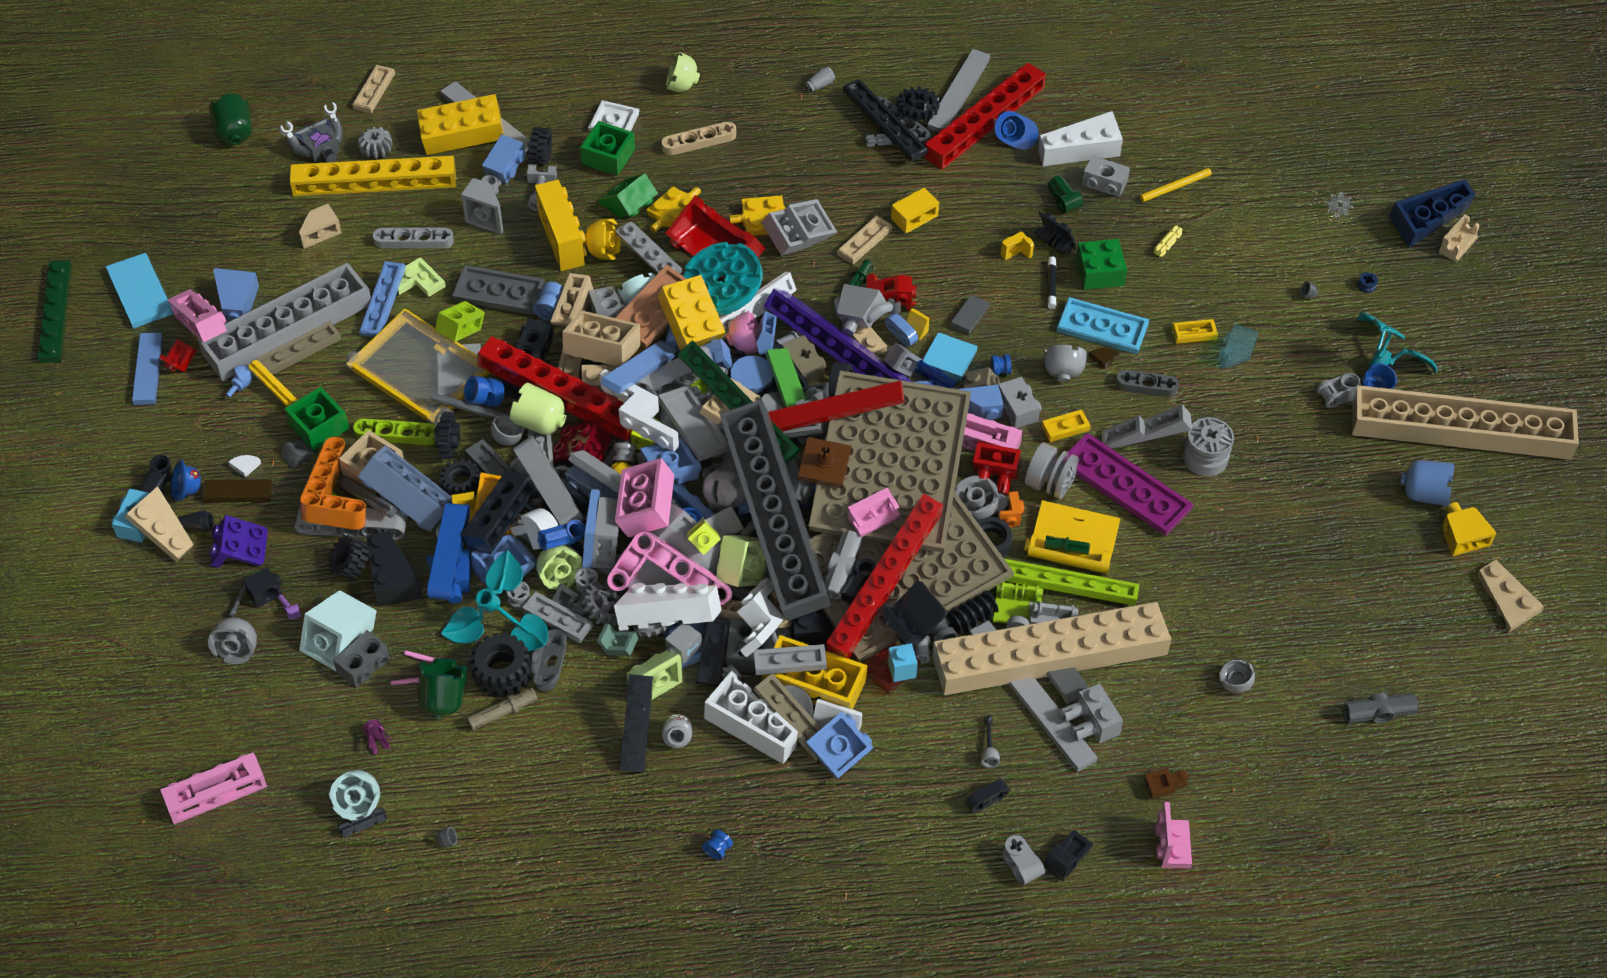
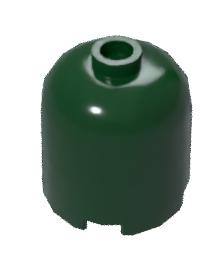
M225 94L221 95L220 100L216 102L214 100L211 101L209 112L216 138L226 145H238L247 141L252 134L248 100L241 99V95Z
M434 658L433 663L429 664L422 661L419 665L418 703L421 709L432 714L435 718H444L457 712L463 702L467 667L465 665L461 667L456 666L455 660Z

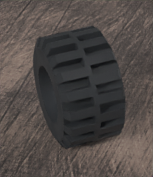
M494 633L493 637L486 636L483 642L478 641L476 643L477 648H473L471 651L470 664L475 685L480 687L481 692L485 693L488 691V696L493 697L497 694L498 698H500L504 694H508V696L513 695L514 691L519 692L522 690V685H527V678L531 676V665L527 646L525 647L522 640L518 641L514 635L509 637L508 633H503L501 636H498V633ZM498 661L512 663L504 669L490 668L492 664Z

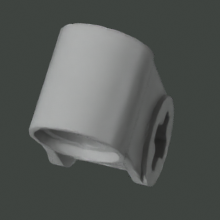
M1346 373L1334 379L1323 381L1317 386L1316 392L1322 395L1326 401L1325 405L1327 408H1334L1353 400L1357 385H1360V379L1353 373Z
M1013 835L1006 840L1003 859L1021 885L1024 886L1045 874L1041 860L1034 854L1023 837Z

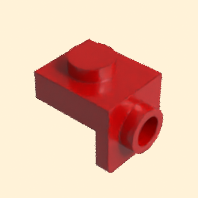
M176 339L167 357L160 355L159 359L165 361L163 366L175 372L176 369L185 372L197 350Z

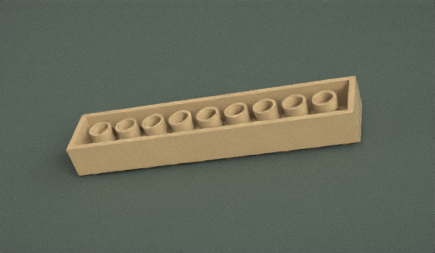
M1357 385L1352 400V435L1569 460H1572L1579 445L1576 409Z
M1154 602L934 641L932 658L944 695L1010 684V681L1048 677L1046 673L1049 671L1073 667L1077 671L1168 655L1172 639L1158 603Z

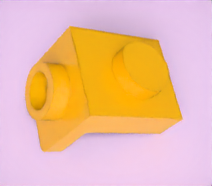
M1021 231L1002 241L1000 255L1004 260H1007L1022 252L1029 259L1033 256L1034 243L1031 238Z

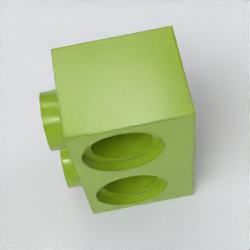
M464 301L439 312L436 317L435 331L456 342L481 330L485 312Z

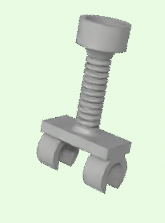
M528 165V183H536L538 185L554 181L557 178V166L549 165L548 172H537V165ZM535 191L529 198L528 206L532 210L538 211Z

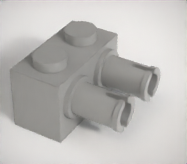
M1101 684L1080 691L1076 703L1059 709L1060 716L1064 718L1063 721L1065 723L1080 716H1083L1086 721L1071 727V734L1077 742L1093 734L1099 743L1120 735L1123 719Z

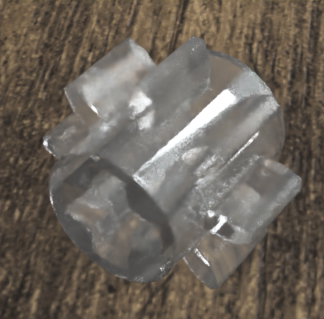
M1339 192L1338 196L1331 194L1330 201L1326 202L1329 205L1327 212H1335L1334 217L1338 218L1341 216V213L1344 216H1348L1347 211L1349 208H1353L1350 205L1352 198H1344V192Z

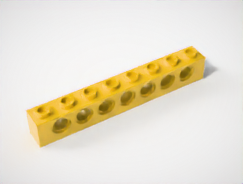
M454 156L293 164L290 171V185L293 196L456 187V168Z

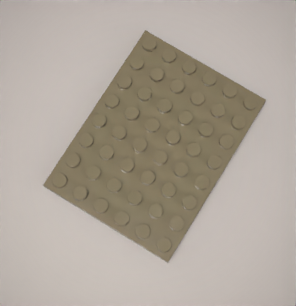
M840 371L835 396L900 380ZM901 380L905 403L830 420L826 441L851 445L852 451L842 489L817 484L809 530L841 536L843 531L850 530L856 532L848 520V507L888 487L899 506L897 510L900 518L863 536L862 539L891 544L924 493L943 504V513L920 549L944 553L971 392Z
M955 491L944 553L920 549L885 604L894 605L915 582L922 581L948 613L953 607L958 608L960 603H966L968 599H974L977 594L981 595L983 591H988L1013 577V570ZM820 533L810 539L824 583L829 573L830 559L833 552L837 550L841 535ZM862 539L856 555V562L862 558H869L877 566L890 544ZM862 571L861 573L868 574L870 572ZM842 598L830 599L831 606L822 609L835 629L851 606L844 602ZM880 612L852 654L859 663L899 641L895 636L896 632L894 629L882 621Z

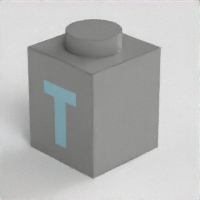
M682 623L665 638L666 650L679 654L681 663L684 664L702 648L701 634L690 625Z

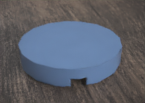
M745 356L733 364L731 379L740 382L752 392L759 393L766 387L771 386L773 373L766 359L759 356Z

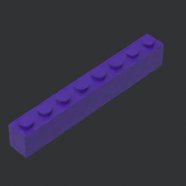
M773 288L763 307L799 333L805 335L806 338L841 363H850L855 373L908 382L912 381L786 290Z

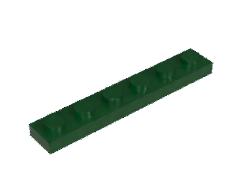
M70 260L49 261L38 352L39 363L62 362L72 271Z

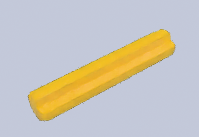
M253 360L248 365V369L286 407L298 400L258 360Z

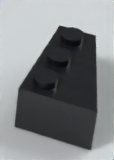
M389 531L366 535L374 592L378 606L424 598L420 581Z

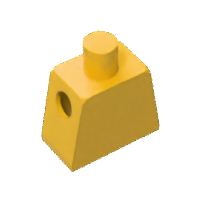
M1453 502L1446 507L1448 514L1442 524V530L1452 556L1491 546L1496 532L1476 508L1471 507L1462 510L1457 502Z

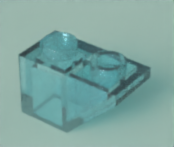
M1234 324L1232 332L1227 331L1224 343L1227 345L1226 347H1221L1218 356L1219 359H1222L1220 368L1225 369L1250 360L1259 331Z

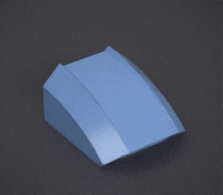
M511 534L501 539L491 555L478 551L471 553L473 571L486 587V575L489 568L506 550L510 551L521 565L523 577L537 564V559L528 548Z

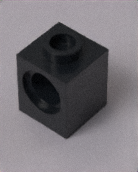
M268 567L243 580L246 592L257 608L282 595L279 587L282 585L279 576L276 573L272 574Z

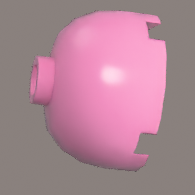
M747 311L735 316L729 325V334H726L729 345H734L736 349L745 352V354L759 352L757 346L759 325L753 313Z

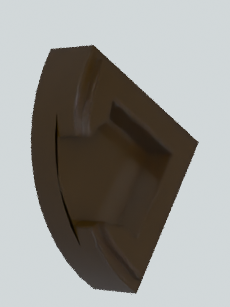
M1097 348L1090 352L1089 357L1105 369L1119 358L1120 353L1111 348Z

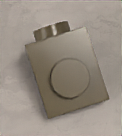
M990 367L966 372L964 388L998 385L1000 382L998 376L993 373Z

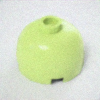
M677 52L673 58L676 63L670 66L666 89L680 93L689 90L692 84H697L700 73H697V65L692 57Z
M569 545L546 551L543 550L537 558L536 570L540 580L549 589L557 590L560 584L564 585L566 583L569 587L575 583V574L582 568V558Z

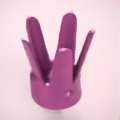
M377 719L368 720L363 725L362 730L364 735L367 736L369 749H372L374 755L378 753L375 738L382 743L385 749H390L384 734L390 740L393 739L384 731L381 722Z

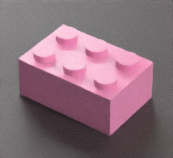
M662 458L622 469L615 522L628 538L636 536L640 532H650L667 527L669 524L674 473Z

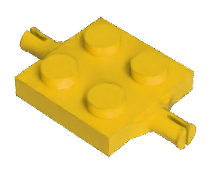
M695 186L689 193H685L675 187L670 188L646 209L647 215L656 220L650 226V230L656 233L662 227L670 228L694 195L698 196L701 194V190Z
M782 195L742 199V214L730 215V222L743 223L746 232L753 236L769 235L761 222L769 213L785 209Z

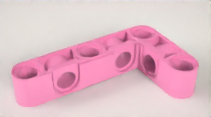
M640 532L633 538L607 578V583L611 589L615 591L625 590L631 585L635 577L638 576L637 572L644 562L650 560L686 585L704 583L708 586H717V589H724L726 591V598L720 601V605L728 603L732 598V590L728 585L681 551L650 532ZM643 536H647L650 539V546L647 549L642 548L640 545V539ZM680 562H685L688 565V572L685 575L678 572V564ZM617 574H621L625 579L621 587L617 586L614 582Z

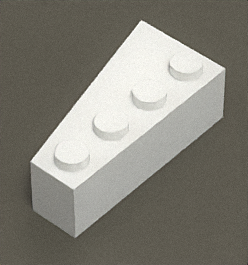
M1113 111L1040 135L1038 153L1043 166L1087 161L1091 159L1092 155L1099 158L1118 157L1121 153L1123 139Z
M636 583L614 605L619 631L628 630L630 625H638V628L642 629L648 628V624L661 622L662 626H671V624H675L679 620H682L683 624L711 622L722 611L717 586H708L704 583L698 585H686L684 583L676 585H665L664 583L644 585V583Z
M733 671L727 675L705 701L704 719L780 763L784 764L796 749L798 731L777 712L774 713L762 698L759 699L752 693V689L746 683L742 684Z

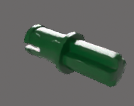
M863 260L859 268L852 273V279L848 285L860 287L862 284H865L867 282V275L874 268V265H871L872 262Z
M1046 535L1044 549L1064 552L1065 554L1070 552L1088 555L1090 543L1069 540V537L1058 538Z

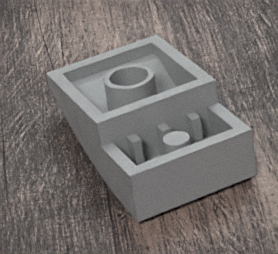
M818 199L788 205L784 210L769 213L761 222L781 256L808 248L837 233Z

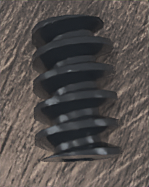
M985 590L981 595L977 594L974 599L970 598L966 603H960L958 608L953 607L947 616L952 628H954L958 635H962V627L965 631H970V624L973 627H977L978 620L984 623L986 621L985 616L992 619V611L998 613L999 609L994 597Z

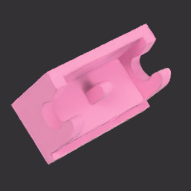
M887 487L849 506L848 520L861 538L899 519L900 514L897 510L899 506Z

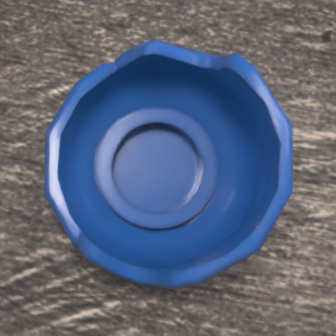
M1382 363L1371 365L1362 377V386L1394 389L1397 384L1395 371L1390 366Z

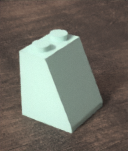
M339 590L305 613L299 651L336 671L333 660L366 630L371 632L374 629L376 610Z

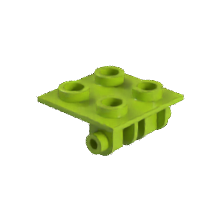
M1005 581L997 585L995 601L999 612H994L993 622L1007 624V620L1010 617L1022 616L1030 623L1029 602H1042L1043 588H1039V585L1036 587H1026L1025 584L1018 586V583L1014 585L1005 583Z

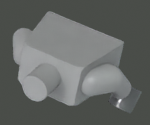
M844 284L841 295L834 299L836 314L844 324L842 331L848 335H854L857 327L870 328L873 322L885 313L897 314L901 311L900 301L894 303V299L890 298L886 302L880 290Z

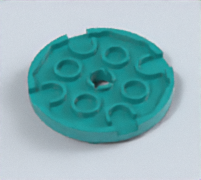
M721 242L708 246L693 256L685 266L686 271L683 275L686 279L699 275L702 276L719 316L741 309L752 300L760 288L763 270L757 255L749 247L740 243L735 245ZM726 276L724 282H717L718 278Z

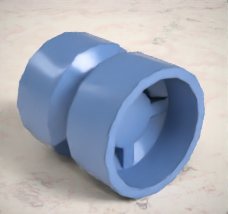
M546 282L543 284L539 298L533 307V311L538 318L548 322L551 321L564 289L561 284L556 282Z

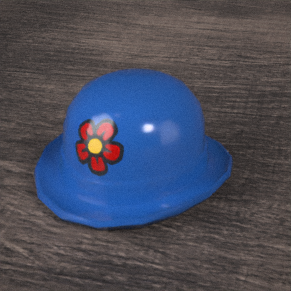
M182 459L176 463L170 482V494L177 502L182 501L185 496L195 494L201 484L199 471L195 467L186 466Z

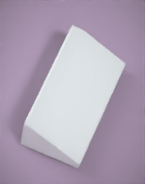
M817 699L813 720L820 728H823L840 712H843L845 715L849 714L855 720V727L860 730L862 726V712Z

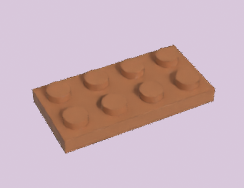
M668 265L616 316V319L640 324V345L644 348H647L669 325L657 297L661 288L686 280L684 276Z

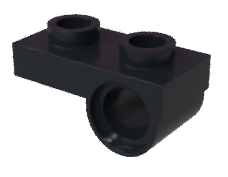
M1073 830L1061 845L1057 844L1051 850L1044 863V868L1064 882L1093 848V843Z

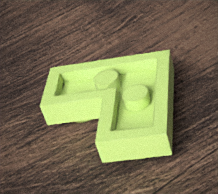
M420 257L405 266L406 269L397 293L400 295L417 285L430 297L446 286L445 281Z

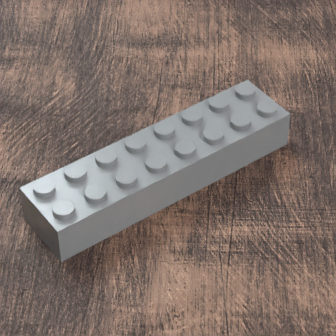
M346 263L224 324L226 332L206 342L197 338L201 353L219 378L224 381L235 375L236 366H248L256 358L328 321L334 325L367 308L371 300L369 288L352 267Z

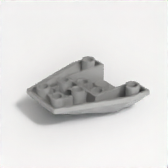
M671 504L668 526L650 531V533L666 541L716 576V567L720 557V544L717 542L703 555L688 539L686 534L697 522L684 510ZM643 536L640 539L642 548L647 549L650 546V539L647 536ZM646 560L637 572L638 576L635 577L628 589L636 583H644V585H655L658 583L676 585L681 582L650 560ZM680 562L678 564V572L685 575L688 572V565L685 562ZM622 576L620 582L624 584L625 579Z

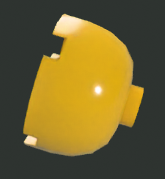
M614 219L596 220L587 229L584 245L590 254L597 259L614 260L617 258L614 257L615 254L620 252L621 239L616 235L614 225L618 224Z

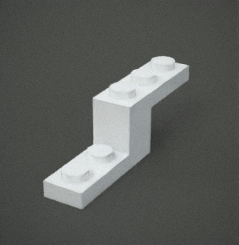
M604 369L600 373V384L602 378L609 374L610 371ZM601 384V389L605 393L611 394L624 402L619 409L620 424L623 427L635 431L643 438L650 439L662 448H667L672 452L679 447L678 432L652 419L659 412L658 396L635 384L620 394Z
M763 578L748 593L749 595L741 601L743 606L737 611L753 629L752 633L743 640L746 644L740 650L745 657L759 648L785 619L767 598L775 589L771 578Z

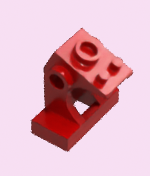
M875 273L867 275V288L880 290L886 302L890 298L894 299L895 302L900 301L901 305L906 306L909 313L911 306L916 305V301H912V298H916V285H912V276L901 274L878 280Z

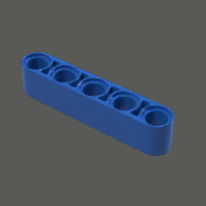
M445 504L428 582L427 594L429 599H453L465 542L462 533L469 523V505Z

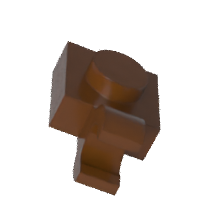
M1167 768L1147 773L1144 779L1151 798L1155 799L1174 794L1176 788L1188 786L1187 780H1189V776L1186 770L1170 774Z

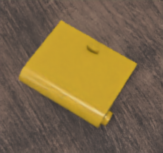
M1042 500L1034 533L1031 538L1026 539L1024 551H1028V556L1108 574L1121 518ZM1046 535L1058 538L1069 537V540L1090 543V552L1088 555L1070 552L1065 554L1064 552L1044 549Z

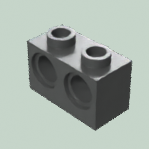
M743 619L730 620L726 668L731 664L737 671L754 672V653L752 652L747 657L740 656L743 655L740 650L746 644L743 641L746 637L743 635H750L753 630Z
M366 630L333 661L336 672L357 688L361 683L366 682L374 671L384 666L390 656L387 645Z

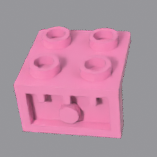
M1164 802L1162 810L1158 811V822H1155V836L1159 837L1160 842L1156 846V856L1158 859H1161V868L1191 869L1192 855L1189 820H1171L1170 802Z

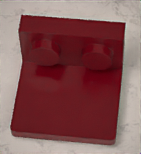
M597 420L568 426L561 432V437L553 448V462L569 459L571 453L582 450L601 461L612 437Z

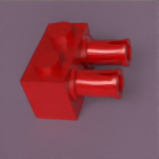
M977 442L973 459L974 472H977L976 476L985 480L986 478L989 479L990 475L999 476L996 486L998 493L1002 492L1007 497L1011 480L1018 479L1022 461L1021 450Z

